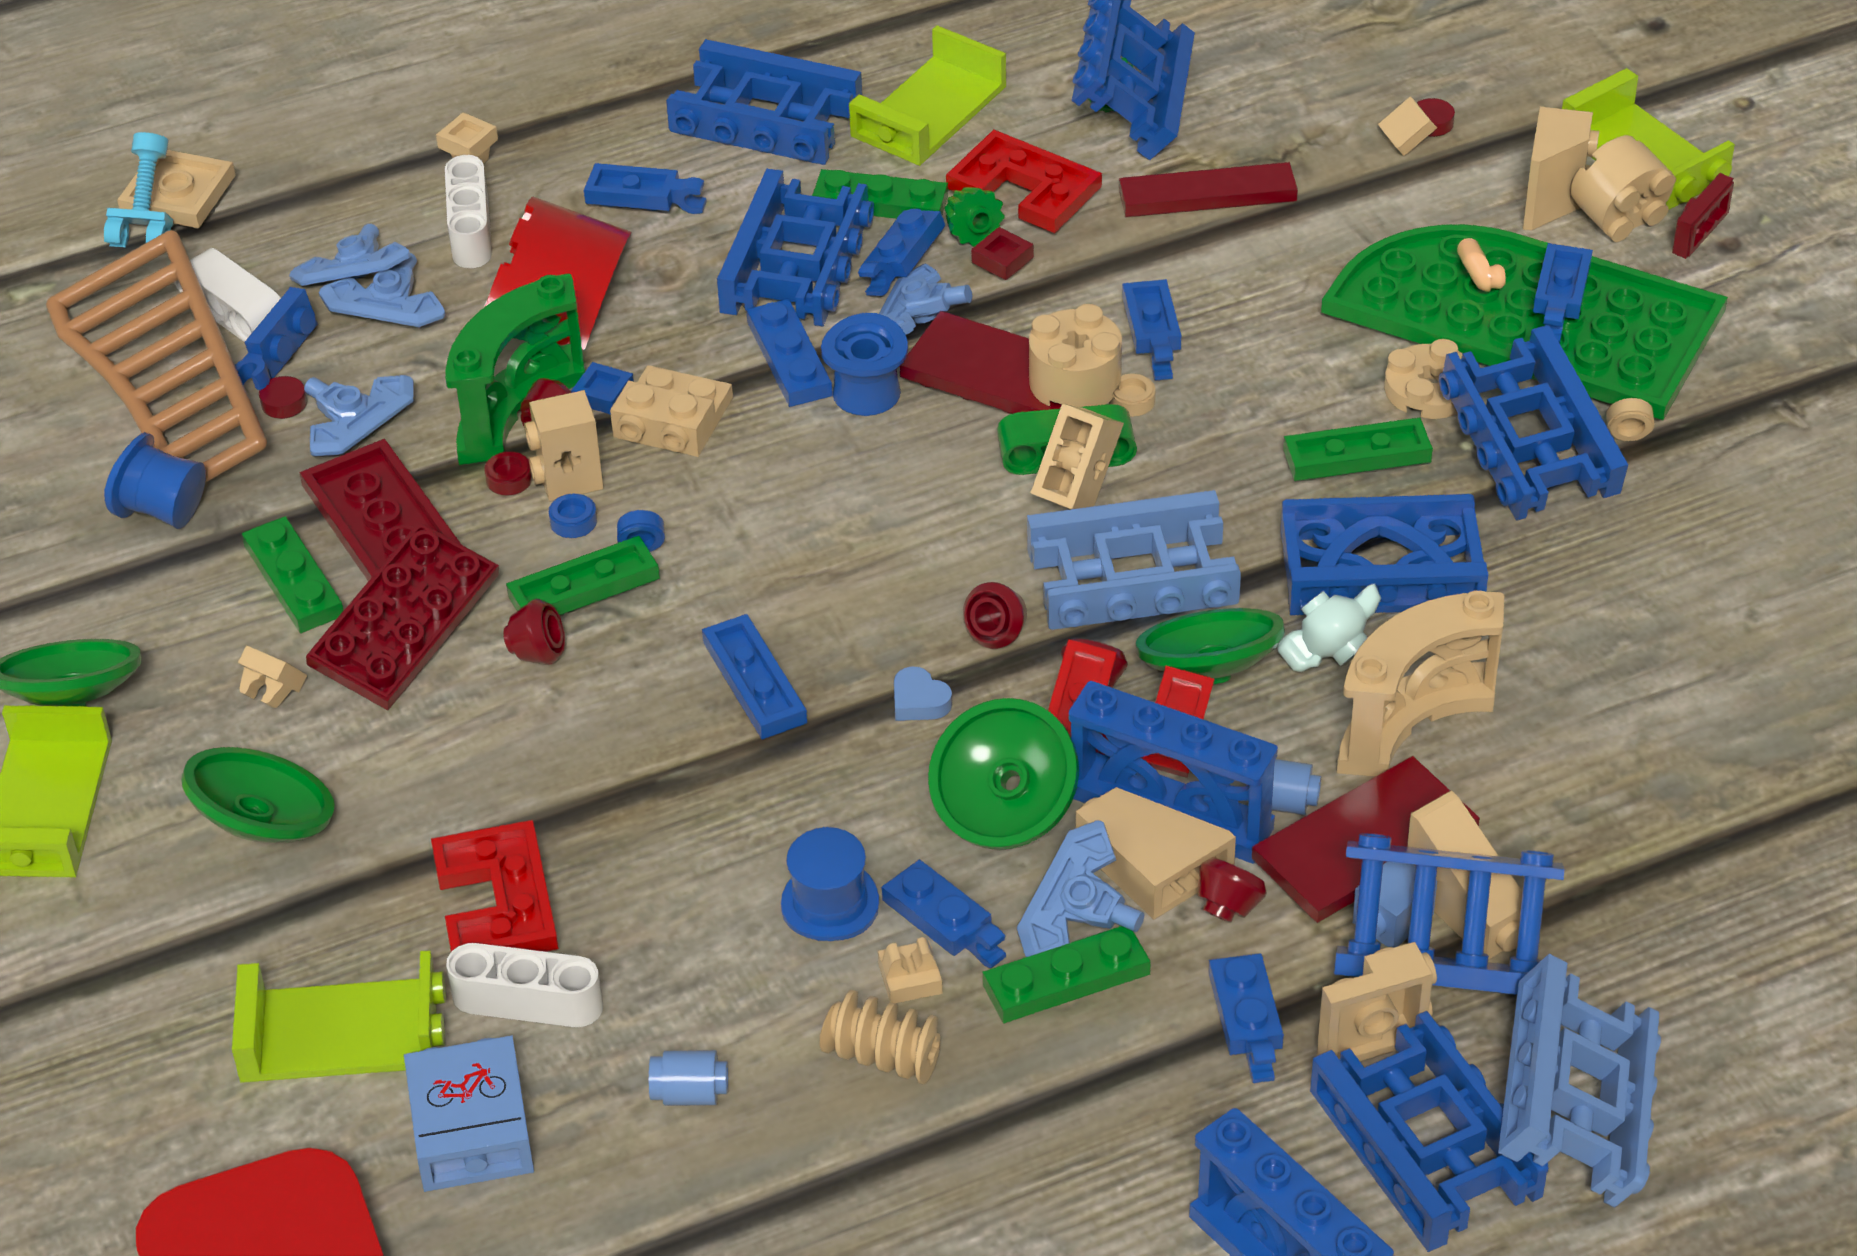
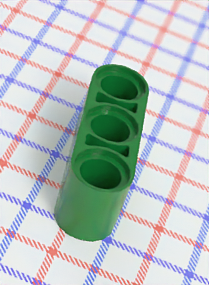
M1117 404L1084 406L1083 408L1124 423L1108 467L1124 465L1131 461L1136 455L1137 446L1128 410ZM1060 409L1013 413L1004 417L999 422L997 427L1002 462L1008 472L1015 475L1038 473Z

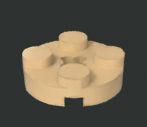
M1438 339L1432 344H1418L1392 351L1388 357L1384 382L1385 393L1389 401L1406 413L1407 406L1421 410V417L1440 419L1458 414L1451 399L1446 400L1442 395L1439 382L1432 383L1429 380L1435 379L1439 381V374L1443 373L1446 354L1457 352L1459 358L1462 359L1463 353L1458 351L1457 344L1451 340Z

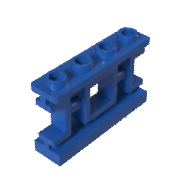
M1089 0V16L1083 26V31L1085 32L1084 41L1078 51V57H1080L1079 66L1072 80L1075 84L1072 102L1080 106L1084 101L1090 99V108L1095 112L1106 104L1132 123L1129 137L1135 141L1139 139L1137 151L1151 160L1178 136L1195 32L1183 23L1172 32L1169 30L1170 22L1166 19H1163L1155 26L1130 7L1131 0ZM1122 56L1123 58H1127L1128 62H1130L1132 65L1138 68L1141 71V73L1134 69L1132 66H1130L1128 63H1126L1124 60H1122L1120 57Z
M705 39L699 48L700 61L696 60L693 64L695 86H700V89L696 94L676 90L674 94L669 95L666 100L669 130L673 133L825 165L829 159V148L832 149L835 145L834 123L826 121L830 115L850 118L849 102L858 94L862 95V75L860 71ZM752 98L779 103L775 111L748 105Z
M766 168L717 278L720 313L737 315L742 303L745 305V310L754 308L759 297L776 300L789 299L790 302L796 303L798 318L805 319L807 313H812L814 325L823 327L829 312L837 310L840 298L841 283H847L850 278L851 259L853 255H859L861 251L864 227L870 228L873 221L874 202L868 201L867 184L858 183L854 194H851V187L842 186L837 199L802 195L800 180L792 179L790 184L786 185L784 184L782 170ZM783 209H785V215H781ZM836 225H837V226H840L837 235H836ZM784 241L817 246L813 255L780 250ZM759 264L761 267V271H757ZM812 281H817V283H816V285H815V287H814V290H813V283H812Z
M1549 325L1532 329L1530 340L1524 342L1523 338L1514 339L1510 361L1480 368L1471 351L1463 353L1462 359L1459 358L1457 352L1446 354L1443 373L1439 374V386L1442 395L1446 400L1451 399L1458 412V422L1461 430L1465 435L1470 434L1477 447V457L1481 467L1484 470L1490 471L1496 482V491L1501 504L1510 508L1516 521L1525 519L1530 508H1534L1536 512L1545 510L1549 494L1547 488L1574 480L1579 481L1587 497L1597 495L1598 489L1603 498L1621 494L1628 463ZM1534 373L1539 385L1520 389L1518 382L1532 379ZM1499 388L1502 395L1488 398L1485 405L1479 393ZM1539 409L1550 430L1519 438L1508 417ZM1573 443L1579 455L1560 460L1556 453L1571 449ZM1537 458L1541 466L1527 469L1524 476L1517 463Z
M1428 1011L1416 1015L1414 1027L1409 1028L1407 1024L1397 1027L1395 1049L1398 1053L1367 1067L1362 1065L1350 1048L1341 1052L1340 1059L1332 1050L1313 1058L1310 1092L1427 1252L1448 1243L1449 1230L1455 1228L1457 1232L1468 1228L1470 1207L1465 1201L1498 1186L1502 1188L1515 1206L1525 1202L1526 1195L1532 1202L1543 1197L1546 1175L1549 1169L1548 1162L1544 1166L1533 1162L1534 1153L1532 1152L1526 1154L1518 1162L1498 1153L1504 1103H1498L1487 1089L1485 1079L1478 1067L1467 1063L1456 1049V1044L1450 1031L1443 1025L1439 1026ZM1426 1063L1436 1078L1415 1087L1409 1077L1424 1071ZM1389 1087L1395 1096L1380 1102L1377 1111L1367 1096ZM1439 1106L1458 1132L1424 1147L1405 1121ZM1486 1142L1497 1158L1476 1167L1469 1156L1484 1150ZM1448 1166L1455 1177L1440 1183L1437 1191L1426 1175Z

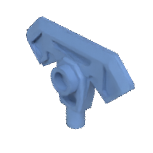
M366 224L359 235L345 237L337 243L338 253L333 260L315 256L295 267L290 272L289 277L301 286L347 277L357 279L369 273L388 270L410 258L411 254L406 247L397 242H393L378 250L377 237L379 236V229L374 224Z
M410 253L411 257L388 270L378 272L374 276L373 282L366 289L353 277H347L327 284L320 288L319 291L320 298L331 312L414 327L427 325L446 316L443 306L433 292L410 296L414 282L413 268L417 263V259L412 253Z
M925 263L913 269L907 277H899L879 314L895 321L903 329L905 335L914 330L913 328L916 327L915 323L929 322L940 311H948L951 305L970 303L972 301V290L969 285L951 287L950 283H937L941 280L939 273Z
M406 375L377 377L373 381L370 396L360 393V390L354 386H346L336 382L327 385L316 377L310 378L305 384V393L315 398L318 409L327 418L332 420V422L310 426L311 455L343 454L414 401L413 379Z
M1097 820L1068 831L1017 926L1026 957L1070 943L1067 920L1111 929L1114 923L1134 932L1140 929L1144 921V912L1125 905V899L1119 892L1093 874L1116 861L1104 822Z

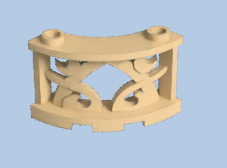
M1472 591L1423 602L1393 616L1380 625L1364 641L1352 659L1345 679L1343 695L1347 698H1353L1352 720L1345 731L1340 745L1337 773L1376 777L1389 769L1397 749L1411 735L1412 727L1427 717L1432 722L1446 716L1466 712H1493L1504 622L1503 593ZM1488 635V639L1481 640V636ZM1428 651L1435 653V655L1421 663L1413 674L1403 677L1410 666ZM1486 658L1485 662H1471L1473 660Z

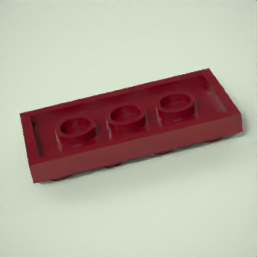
M385 438L299 472L302 487L368 581L418 522L461 544Z

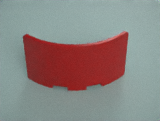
M532 196L526 204L523 218H519L510 239V252L514 254L510 264L506 262L500 264L485 306L502 295L523 285L535 282L543 276L571 274L577 302L583 351L587 346L615 268L632 232ZM566 312L555 314L561 317L559 323L567 319ZM568 336L556 343L560 345L570 344V338Z

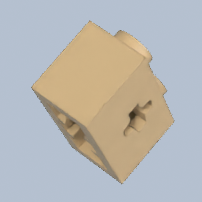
M585 390L529 402L532 421L524 423L530 451L536 450V456L529 457L534 484L543 483L549 501H553L566 494H584L602 490L603 480L596 421Z
M1062 403L1031 494L1069 509L1093 507L1124 423L1083 407Z

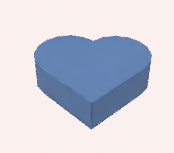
M912 666L900 670L895 675V721L938 719L951 711V688L945 682L932 680L927 670Z

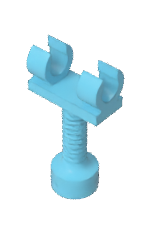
M134 133L131 152L139 156L140 160L134 192L135 199H133L132 210L107 208L106 216L108 219L104 226V242L110 243L109 246L126 247L129 240V224L148 225L146 243L171 230L173 219L166 212L149 210L156 162L158 159L166 158L168 138L154 133Z

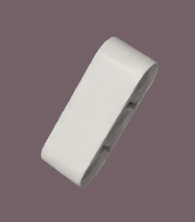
M460 155L450 159L445 166L449 239L454 263L463 268H477L486 264L492 255L489 199L485 170L480 158L473 155Z
M209 248L190 260L216 322L244 342L281 299L273 289L214 248ZM177 280L175 282V285L181 293L183 292V289L180 285L179 280Z
M467 943L458 946L447 958L446 967L452 1000L455 1006L462 1012L569 1027H584L595 1022L603 1011L599 972L595 963L588 958L480 943Z

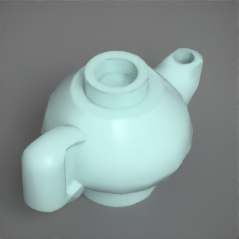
M1371 584L1367 586L1354 599L1340 595H1334L1329 598L1325 591H1323L1301 609L1307 616L1302 621V629L1291 631L1285 635L1277 646L1278 653L1293 671L1302 673L1309 668L1318 667L1322 662V658L1333 657L1341 667L1355 656L1360 646L1368 638L1364 633L1366 622L1375 613L1381 600L1376 585Z

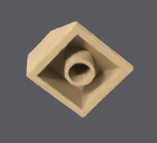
M1540 106L1530 165L1523 230L1532 231L1580 208L1571 197V185L1581 166L1586 170L1591 167V165H1586L1587 157H1593L1592 154L1597 150L1599 131L1591 130L1593 112Z

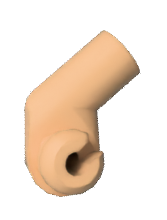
M1472 238L1462 240L1458 245L1457 252L1477 288L1485 292H1490V289L1503 288L1506 282L1505 269L1499 264L1489 266L1488 260L1476 240Z

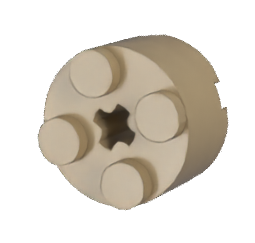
M1628 135L1617 137L1598 148L1592 154L1596 161L1588 170L1581 166L1573 179L1571 197L1614 242L1624 240L1634 228L1647 223L1649 226H1654L1662 221L1668 213L1669 208L1666 202L1676 182V177L1642 142L1636 141L1632 136Z
M1083 304L1077 307V309L1061 310L1049 315L1037 316L1032 322V330L1029 336V385L1034 396L1050 406V401L1078 407L1106 405L1113 399V392L1117 387L1120 388L1122 335L1117 325L1104 316L1102 309L1094 304Z

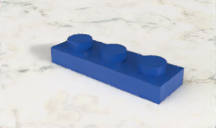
M785 299L746 309L747 323L788 406L793 407L833 396L832 382L790 300Z
M748 614L702 629L705 647L761 739L807 724V710Z

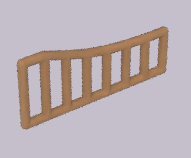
M172 230L166 231L47 300L46 307L58 337L87 361L109 383L128 408L141 433L146 432L154 436L155 448L170 455L184 458L229 431L241 426L246 439L203 462L206 468L205 483L266 448L267 440L177 232ZM167 252L171 264L74 319H70L67 308ZM179 280L183 292L93 343L82 336L87 331ZM191 308L195 318L191 323L116 365L106 357ZM203 337L208 348L205 351L138 389H135L128 380ZM216 367L220 379L160 413L152 415L147 404L210 368ZM228 396L233 407L232 409L169 445L167 444L162 432Z

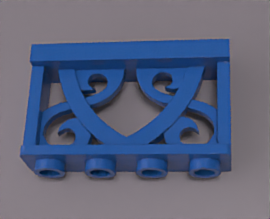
M1472 494L1286 499L1282 502L1280 533L1284 552L1290 615H1305L1301 609L1323 591H1325L1329 598L1334 595H1340L1354 599L1371 584L1376 585L1381 596L1375 613L1403 612L1410 607L1444 596L1472 591H1487L1488 570L1487 564L1483 559L1475 513V501ZM1460 535L1453 543L1439 546L1445 541L1446 536ZM1383 537L1391 539L1413 551L1402 557L1396 564L1374 565L1364 557L1351 553L1367 540ZM1302 540H1313L1318 547L1323 549L1311 547ZM1462 552L1465 553L1466 562L1453 563L1450 558ZM1300 557L1319 562L1318 566L1301 567Z
M1094 681L1087 682L1069 710L1071 739L1075 744L1079 761L1078 785L1073 799L1086 803L1092 798L1104 795L1115 787L1229 830L1236 836L1235 858L1254 864L1252 846L1270 837L1274 830L1275 815L1271 814L1274 766L1278 753L1277 745ZM1100 733L1105 734L1107 739L1104 738ZM1159 753L1179 760L1199 781L1185 784L1160 775L1141 757ZM1236 780L1247 784V786L1238 787L1231 786L1230 784ZM1249 800V806L1239 803L1238 801Z
M1233 1108L1195 1135V1146L1200 1150L1198 1198L1190 1203L1189 1217L1230 1256H1394V1251L1388 1244L1239 1109Z

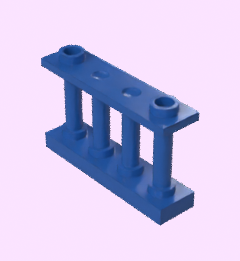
M1360 833L1358 842L1348 841L1346 857L1362 859L1355 936L1354 939H1349L1348 947L1337 946L1335 975L1363 976L1364 956L1374 954L1380 950L1381 943L1376 941L1383 863L1387 861L1416 865L1408 943L1415 942L1421 953L1427 952L1430 955L1437 975V981L1432 985L1508 994L1518 993L1519 981L1541 961L1538 959L1546 878L1564 880L1565 869L1563 863L1553 862L1554 854L1522 850L1521 858L1518 859L1391 845L1390 836ZM1437 867L1470 870L1462 951H1456V959L1434 956L1435 949L1429 947ZM1491 873L1524 876L1516 957H1510V964L1488 962L1489 955L1483 953Z

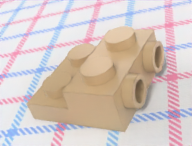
M647 365L638 382L628 380L610 410L613 437L699 457L733 399L732 384Z
M1415 942L1395 948L1386 947L1374 954L1364 956L1363 976L1340 979L1332 985L1322 987L1317 1056L1332 1050L1340 1059L1341 1052L1350 1048L1359 1061L1396 1051L1397 1027L1407 1024L1409 1028L1415 1026L1417 1014L1428 1011L1431 1016L1433 1014L1430 996L1432 984L1436 983L1437 975L1430 955L1427 952L1421 953Z

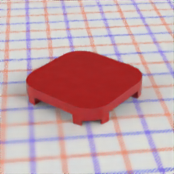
M316 1148L286 1151L178 1185L158 1195L143 1210L135 1228L136 1248L139 1256H384L358 1178L346 1160L335 1153Z

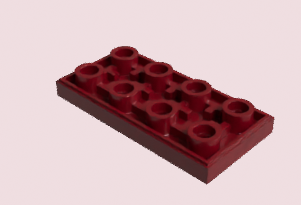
M940 311L900 365L901 378L920 383L925 387H933L960 396L965 400H973L989 405L1009 414L1060 409L1062 404L1050 401V406L1040 402L1030 389L1029 338L947 312Z
M418 522L306 655L307 666L388 711L499 576V565L425 524Z
M1411 756L1252 846V859L1316 923H1319L1355 901V890L1360 885L1362 859L1346 857L1348 841L1358 842L1360 833L1390 836L1391 845L1407 847L1411 813L1451 790L1414 756ZM1463 803L1479 826L1480 817Z

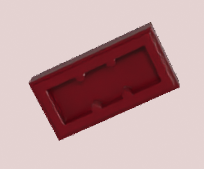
M1719 173L1697 198L1692 197L1687 202L1683 214L1677 219L1673 254L1685 259L1690 257L1727 216L1730 210L1734 178Z

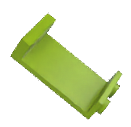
M938 25L932 29L933 57L886 99L879 103L858 94L849 102L851 137L920 166L1006 87V53Z
M1628 68L1563 99L1562 109L1593 112L1591 130L1599 131L1597 149L1617 137L1632 136L1636 141L1642 142L1676 177V182L1666 202L1669 210L1701 194L1719 173L1730 176L1735 144L1728 140L1703 153L1635 104L1638 75Z
M4 705L2 715L10 741L0 772V876L76 877L112 743L104 708Z
M431 950L420 951L419 979L265 990L259 963L237 965L232 1053L240 1083L405 1071L404 1054L419 1052L436 1046H444L443 1013L436 1014L437 1004L446 1003L445 976L443 971H434Z

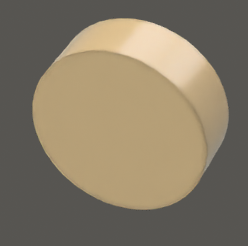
M1140 374L1122 375L1120 388L1117 387L1113 392V399L1109 403L1125 407L1131 417L1144 415L1151 411L1155 405V385L1149 378Z
M1622 399L1613 403L1606 411L1607 428L1614 438L1622 441H1635L1644 438L1651 433L1655 425L1652 406L1642 399Z

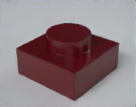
M998 227L971 249L972 263L1007 280L1034 258V244Z

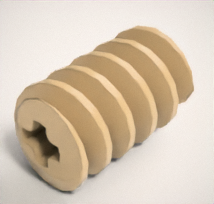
M851 989L842 1002L838 1001L832 1005L826 1015L820 1033L819 1046L822 1052L830 1053L836 1050L838 1057L847 1060L855 1056L859 1064L866 1066L876 1062L878 1070L888 1073L896 1067L899 1077L909 1079L916 1074V1078L921 1084H926L930 1080L940 1051V1034L937 1033L938 1018L936 1016L930 1015L922 1028L917 1027V1010L910 1008L903 1020L899 1021L897 1020L898 1005L890 1002L882 1015L877 1014L878 998L873 996L866 1000L861 1009L857 1007L858 991Z

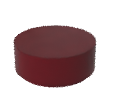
M1427 98L1417 102L1437 127L1428 135L1429 137L1442 136L1452 130L1455 110L1450 103L1437 98Z
M291 376L272 378L265 388L259 390L261 408L266 415L273 418L285 419L299 414L307 404L303 383Z
M502 452L496 454L486 462L484 467L487 487L496 494L505 496L519 494L532 483L533 477L529 459L521 453Z

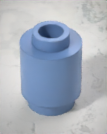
M1275 759L1272 810L1306 815L1308 805H1318L1321 776L1312 775L1313 764Z
M716 1050L664 1051L663 1056H650V1100H663L664 1106L717 1105L718 1094H728V1062L718 1061Z

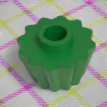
M964 187L961 191L955 190L953 196L948 197V204L944 207L950 233L957 237L960 244L969 242L973 247L1000 227L999 223L1005 218L1001 211L1003 202L995 198L993 191L982 190L981 188Z

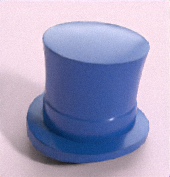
M877 313L851 315L835 324L826 333L821 344L822 358L834 370L833 398L835 403L842 410L861 416L877 415L891 409L898 402L901 394L897 368L904 362L908 353L907 337L903 329L889 317Z
M146 432L141 433L125 448L112 467L104 489L106 507L111 514L120 518H126L135 511L155 517L176 529H181L190 521L199 505L206 481V468L201 462L176 457L155 448L154 436Z
M834 827L815 828L805 832L791 844L786 860L791 879L786 884L782 893L781 912L783 920L797 934L818 941L845 940L865 932L876 919L879 909L878 890L871 876L864 870L866 859L864 847L853 834Z

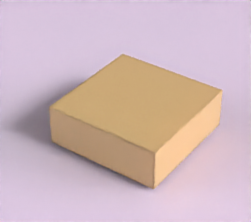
M1411 96L1378 124L1403 156L1408 154L1437 129Z

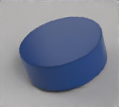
M566 494L555 499L549 507L551 529L561 537L578 538L585 536L597 524L595 503L585 495Z
M635 510L624 514L617 522L618 543L640 536L649 552L656 550L665 540L663 519L658 514L647 510Z

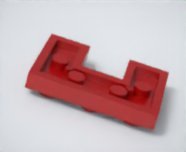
M994 129L946 174V183H948V189L951 191H961L964 187H972L994 192L1005 180L1031 190L1032 192L1018 204V218L1053 233H1056L1102 187L1101 172Z
M1068 639L1048 711L1064 725L1071 736L1070 708L1087 682L1094 681L1105 686L1109 685L1117 652ZM1165 666L1155 703L1204 720L1214 678ZM1100 733L1104 738L1107 739L1105 734ZM1159 753L1141 757L1156 770L1188 778L1190 770L1179 760Z
M533 820L431 838L440 890L492 881L496 906L445 916L451 952L458 946L467 943H480L543 952L559 949Z

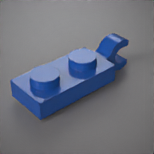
M595 163L584 188L586 204L605 205L608 207L618 206L669 211L672 203H675L688 213L700 214L703 213L707 202L704 197L693 196L701 195L704 180L696 177L679 179L678 170Z
M903 210L859 269L860 277H871V284L865 291L866 295L883 296L888 292L890 284L895 277H907L946 226L941 211Z
M1548 243L1535 295L1533 312L1545 314L1544 326L1549 325L1560 343L1565 317L1579 319L1593 250Z
M1167 279L1122 283V299L1136 354L1150 353L1154 380L1173 379L1170 361H1173L1172 350H1181L1182 335Z
M290 287L244 342L248 354L235 364L243 385L248 379L252 378L256 390L265 388L269 384L270 379L278 374L318 325L305 289Z
M920 859L881 887L882 900L952 956L957 955L966 948L988 968L994 967L1006 958V953L997 946L1005 940V934L992 924L991 914Z
M1262 953L1209 960V978L1229 1055L1246 1053L1253 1083L1275 1081L1272 1063H1276L1274 1050L1283 1049L1284 1034Z

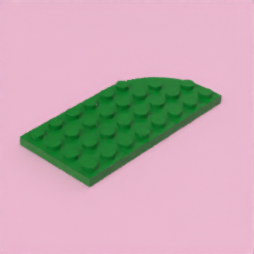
M1465 224L1435 225L1400 232L1368 246L1347 263L1322 298L1321 313L1419 344H1432L1438 339L1451 340L1457 344L1459 352L1466 353L1471 351L1477 362L1489 366L1510 361L1514 339L1523 338L1524 342L1530 340L1532 329L1544 326L1545 314L1534 313L1533 309L1548 243L1502 229ZM1467 238L1476 240L1487 258L1489 266L1499 264L1505 269L1506 282L1503 288L1490 289V292L1477 288L1457 252L1458 245L1462 240ZM1592 256L1579 319L1565 317L1560 345L1590 398L1610 404L1627 398L1642 399L1652 406L1654 418L1664 420L1726 310L1728 297ZM1533 373L1532 379L1538 381Z

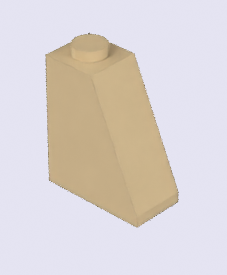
M1115 787L1098 798L1088 800L1080 809L1076 810V828L1097 820L1104 822L1116 861L1101 868V870L1153 920L1198 893L1201 863L1212 857L1233 865L1235 863L1236 836L1229 830Z
M1452 790L1411 813L1407 847L1498 856L1467 808ZM1437 867L1436 880L1438 882L1434 912L1463 939L1470 870ZM1491 873L1483 952L1489 955L1488 960L1502 951L1509 952L1517 947L1523 891L1513 876L1509 874Z

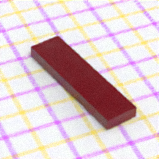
M1290 162L1119 178V193L1125 217L1297 201L1298 194Z

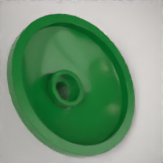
M1251 608L1216 609L1187 614L1161 622L1147 629L1137 638L1136 648L1139 658L1155 669L1164 672L1165 666H1170L1214 678V684H1219L1230 680L1232 674L1249 669L1272 652L1284 637L1285 628L1283 619L1270 611Z
M114 639L67 640L29 647L0 658V690L35 705L87 706V701L109 694L130 678L141 664V652L135 644Z
M1016 698L986 701L960 714L940 736L929 764L928 785L931 800L941 820L963 840L988 849L1002 850L1021 847L1047 834L1057 825L1069 809L1078 785V754L1067 729L1045 708L1033 702ZM1020 776L1019 785L1013 790H1007L1006 783L1009 778Z
M238 747L207 749L193 755L186 762L182 773L181 783L183 790L195 809L224 831L246 840L263 843L303 840L323 831L329 825L334 812L335 804L332 794L316 776L301 766L270 753Z

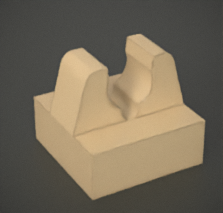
M464 112L436 134L438 148L450 153L452 158L460 155H473L480 158L483 164L489 158L490 146L498 140L496 126Z
M247 645L238 661L240 665L244 666L239 687L240 692L254 699L259 688L266 685V692L261 702L273 708H277L291 690L299 693L307 677L305 673L290 664Z
M925 937L917 938L916 943L897 947L896 943H892L886 949L878 951V964L890 1002L900 1003L943 994L942 978L930 941Z

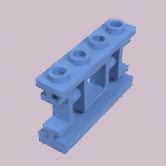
M1215 490L1027 515V550L1030 562L1033 563L1034 569L1058 566L1062 579L1043 582V604L1045 610H1047V622L1051 630L1239 603L1241 572L1234 556L1210 560L1206 547L1222 544L1223 520L1222 517H1219V500ZM1187 541H1188V545H1189V546L1175 547V548H1168V549H1167V546H1166V544H1173V543H1180V542H1187ZM1152 553L1156 567L1115 573L1111 559ZM1092 554L1095 557L1094 559L1072 561L1071 557ZM1195 564L1196 569L1174 572L1173 567ZM1100 577L1102 581L1089 584H1078V580Z
M1548 954L1518 984L1498 1153L1518 1162L1526 1154L1532 1152L1534 1153L1533 1162L1544 1166L1559 1152H1562L1593 1168L1591 1190L1598 1194L1604 1192V1203L1616 1207L1631 1194L1640 1192L1645 1186L1650 1173L1647 1154L1648 1142L1654 1128V1122L1651 1119L1652 1097L1657 1088V1077L1654 1076L1655 1060L1661 1043V1036L1658 1034L1659 1011L1648 1007L1637 1016L1635 1015V1005L1626 1001L1609 1015L1578 999L1580 978L1571 973L1566 977L1568 963ZM1561 1025L1567 1027L1560 1031ZM1618 1048V1054L1612 1052ZM1571 1066L1601 1080L1600 1099L1569 1084ZM1551 1110L1570 1119V1121L1556 1114L1551 1118ZM1592 1131L1597 1132L1605 1137L1610 1134L1609 1141L1592 1133Z

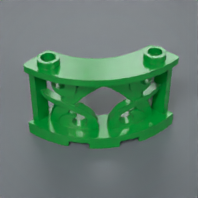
M571 274L546 275L535 282L523 285L502 295L471 318L456 337L447 358L445 379L447 388H456L461 415L456 438L459 465L485 462L494 455L505 452L508 434L518 420L517 412L521 409L522 401L536 380L540 378L558 380L568 389H571L585 373L577 302ZM566 312L567 319L559 323L561 317L555 314ZM568 336L570 338V344L560 346L556 343ZM512 338L525 341L514 351L507 363V367L494 376L497 359Z

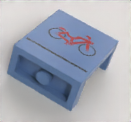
M513 1035L500 1038H484L477 1042L442 1048L432 1047L423 1051L404 1054L417 1160L424 1192L534 1173Z

